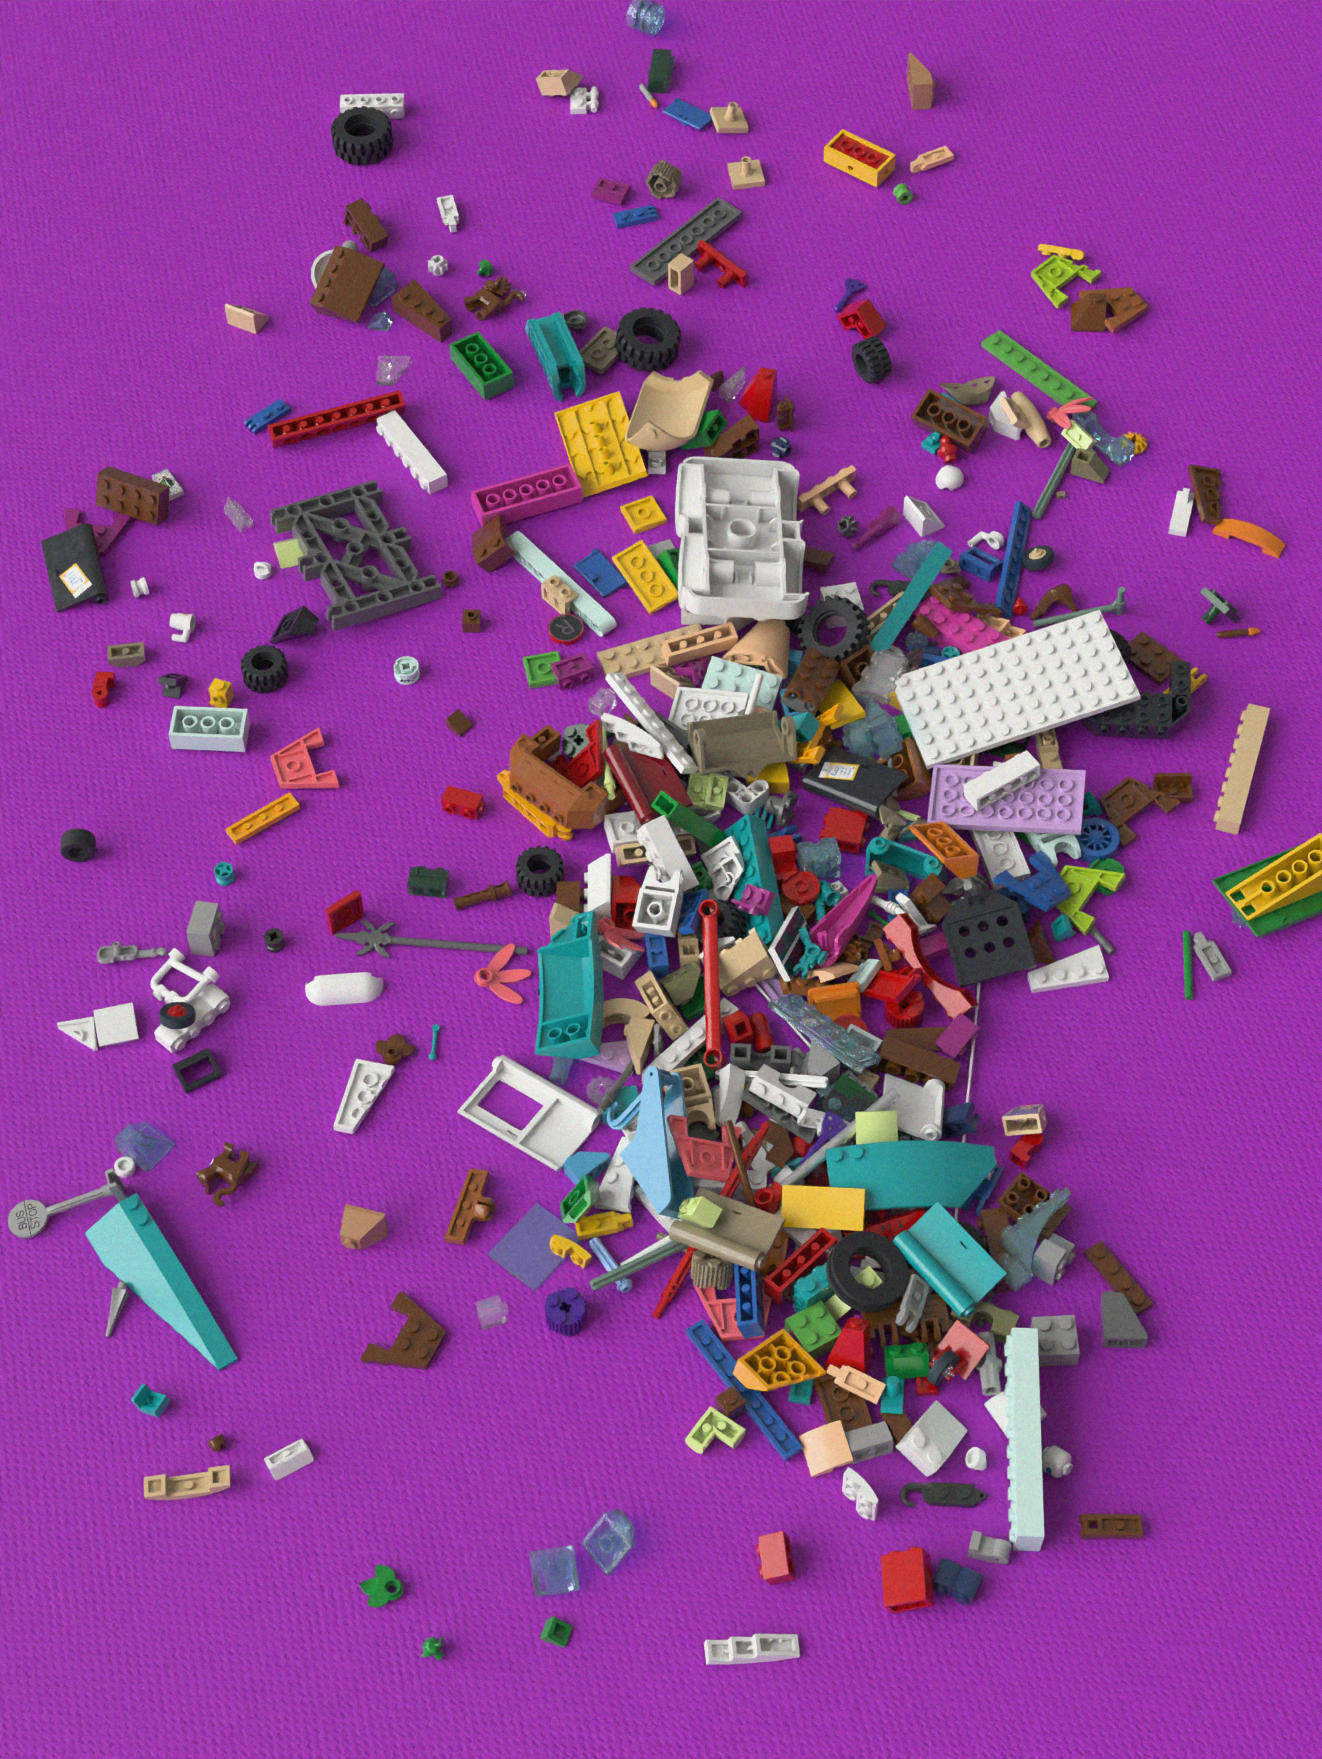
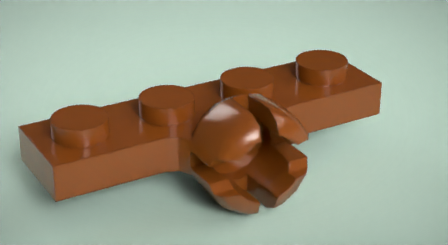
M469 1168L444 1237L447 1243L466 1245L475 1221L488 1222L492 1220L493 1215L488 1214L495 1213V1203L492 1197L483 1196L490 1177L489 1171Z

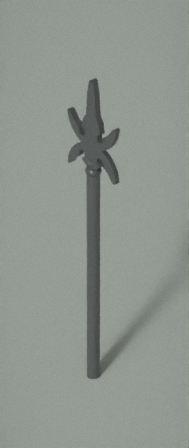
M361 920V922L368 930H371V933L360 931L358 933L335 934L336 938L355 941L361 945L368 943L369 946H364L356 952L357 956L367 954L375 947L380 955L390 958V955L384 948L380 947V945L385 947L388 944L497 953L507 946L389 936L388 933L382 934V932H386L389 928L395 925L394 922L386 923L376 931L375 927L366 920ZM515 946L513 954L527 955L528 947Z

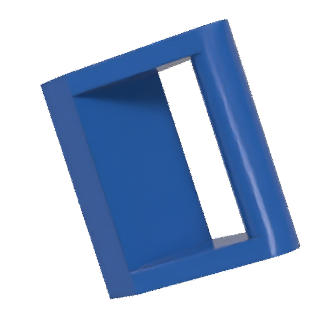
M973 546L963 551L960 555L959 567L989 583L1003 567L1004 561ZM975 554V555L981 557L982 559H984V560H986V561L992 563L993 565H990V564H988V563H986V562H984V561H982V560H980V559L974 557L973 555Z

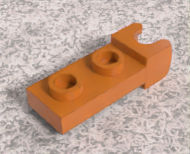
M780 1231L766 1259V1265L762 1269V1277L768 1276L770 1272L775 1271L786 1260L789 1236Z

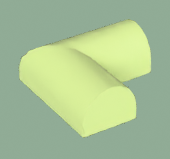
M710 1406L685 1438V1441L693 1451L699 1454L706 1450L715 1437L735 1449L742 1441L746 1429Z

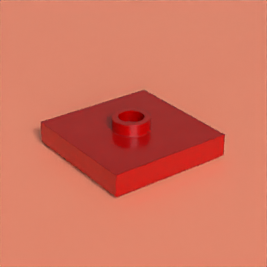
M358 890L325 909L328 928L332 935L365 916L361 893Z

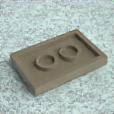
M604 326L579 351L584 366L602 375L619 358L615 348L617 332Z

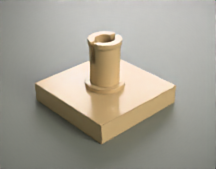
M729 102L728 107L710 108V115L717 133H748L749 127L744 114L736 102H733V104Z
M745 156L741 159V162L728 163V172L733 190L765 186V179L759 159L751 160L750 157Z

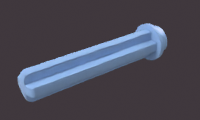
M594 1237L589 1241V1246L608 1272L619 1267L598 1237ZM627 1277L615 1282L617 1290L622 1293L630 1291L633 1287L632 1280L627 1279Z

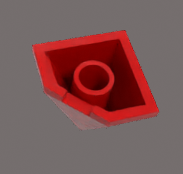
M760 367L742 393L739 405L747 411L754 421L768 423L777 399V370Z
M612 875L611 920L617 928L635 930L632 924L639 891L642 887L632 876Z

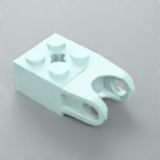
M1024 832L1036 853L1042 850L1054 868L1057 867L1058 863L1056 853L1065 852L1074 859L1081 857L1080 846L1074 834Z

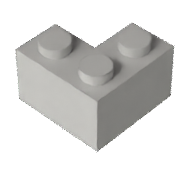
M1052 1233L1048 1240L1044 1238L1034 1253L1031 1274L1053 1286L1056 1280L1060 1281L1063 1277L1066 1264L1070 1265L1076 1255L1073 1253L1075 1244L1055 1233Z

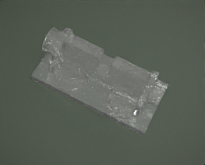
M228 497L224 506V512L239 532L242 533L244 527L250 528L253 526V519L245 513V510L238 501H232Z

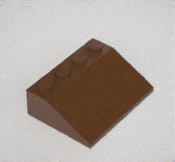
M336 245L309 304L320 314L359 323L385 264L350 248Z

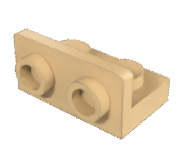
M556 575L541 583L542 598L560 614H570V602L578 598V594Z

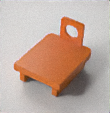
M858 981L811 988L808 991V996H805L808 1002L810 1021L817 1027L830 1026V1023L835 1018L844 1014H853L861 1018Z

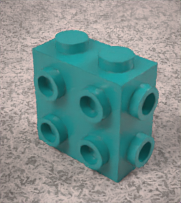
M827 1263L815 1267L810 1275L801 1277L796 1281L794 1285L793 1308L797 1313L821 1300L825 1303L835 1294L827 1279Z

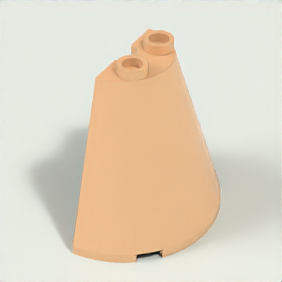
M782 619L759 621L722 659L741 665L765 666L768 673L782 676V679H787L790 630Z

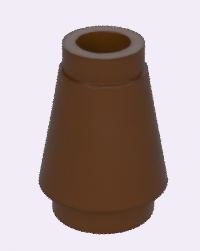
M922 613L912 623L915 630L931 639L939 633L930 619Z

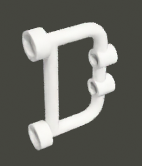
M173 948L168 954L170 956L169 960L153 976L150 984L154 990L153 995L160 1001L166 997L164 1001L167 1004L171 1002L191 1003L210 982L215 983L220 976L211 967H207L203 974L186 966L182 963L185 959L184 955ZM172 967L199 981L195 988L185 997H180L176 992L169 991L162 984H158Z

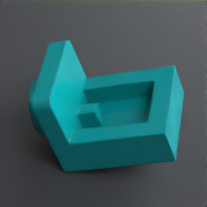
M142 1384L131 1399L142 1413L158 1418L171 1401L167 1395L152 1391L146 1384Z

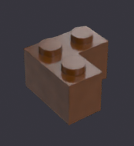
M933 872L914 889L908 898L928 924L936 925L948 914L952 905L940 894L946 886Z

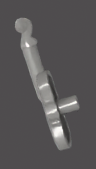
M114 942L113 946L99 948L97 959L99 963L107 964L120 960H135L136 958L156 957L158 955L165 956L167 950L165 948L138 950L135 945L121 947L120 942Z

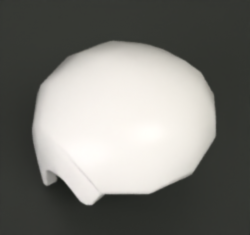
M946 465L940 469L935 480L941 490L949 488L950 491L960 488L963 484L964 475L959 468Z

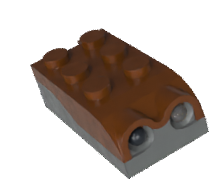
M809 646L780 702L801 714L809 712L815 716L840 669V663L833 658H825L819 650Z

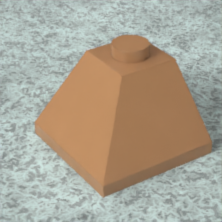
M345 1205L340 1239L342 1245L346 1248L362 1250L388 1237L389 1231L385 1213L353 1205Z

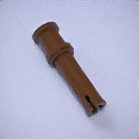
M505 880L502 884L495 886L491 884L487 889L453 898L455 909L458 910L489 900L495 902L498 898L505 896L512 897V892L508 880Z

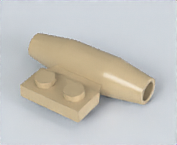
M1021 391L1013 393L1010 399L1003 397L999 401L1003 407L1002 411L1009 417V422L1013 427L1024 429L1039 448H1046L1050 445L1051 439L1045 422L1034 404Z

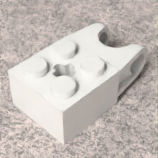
M656 865L649 867L642 888L639 891L632 924L637 932L675 937L683 901L684 873L682 869L677 868L668 882L660 883L658 882V868Z

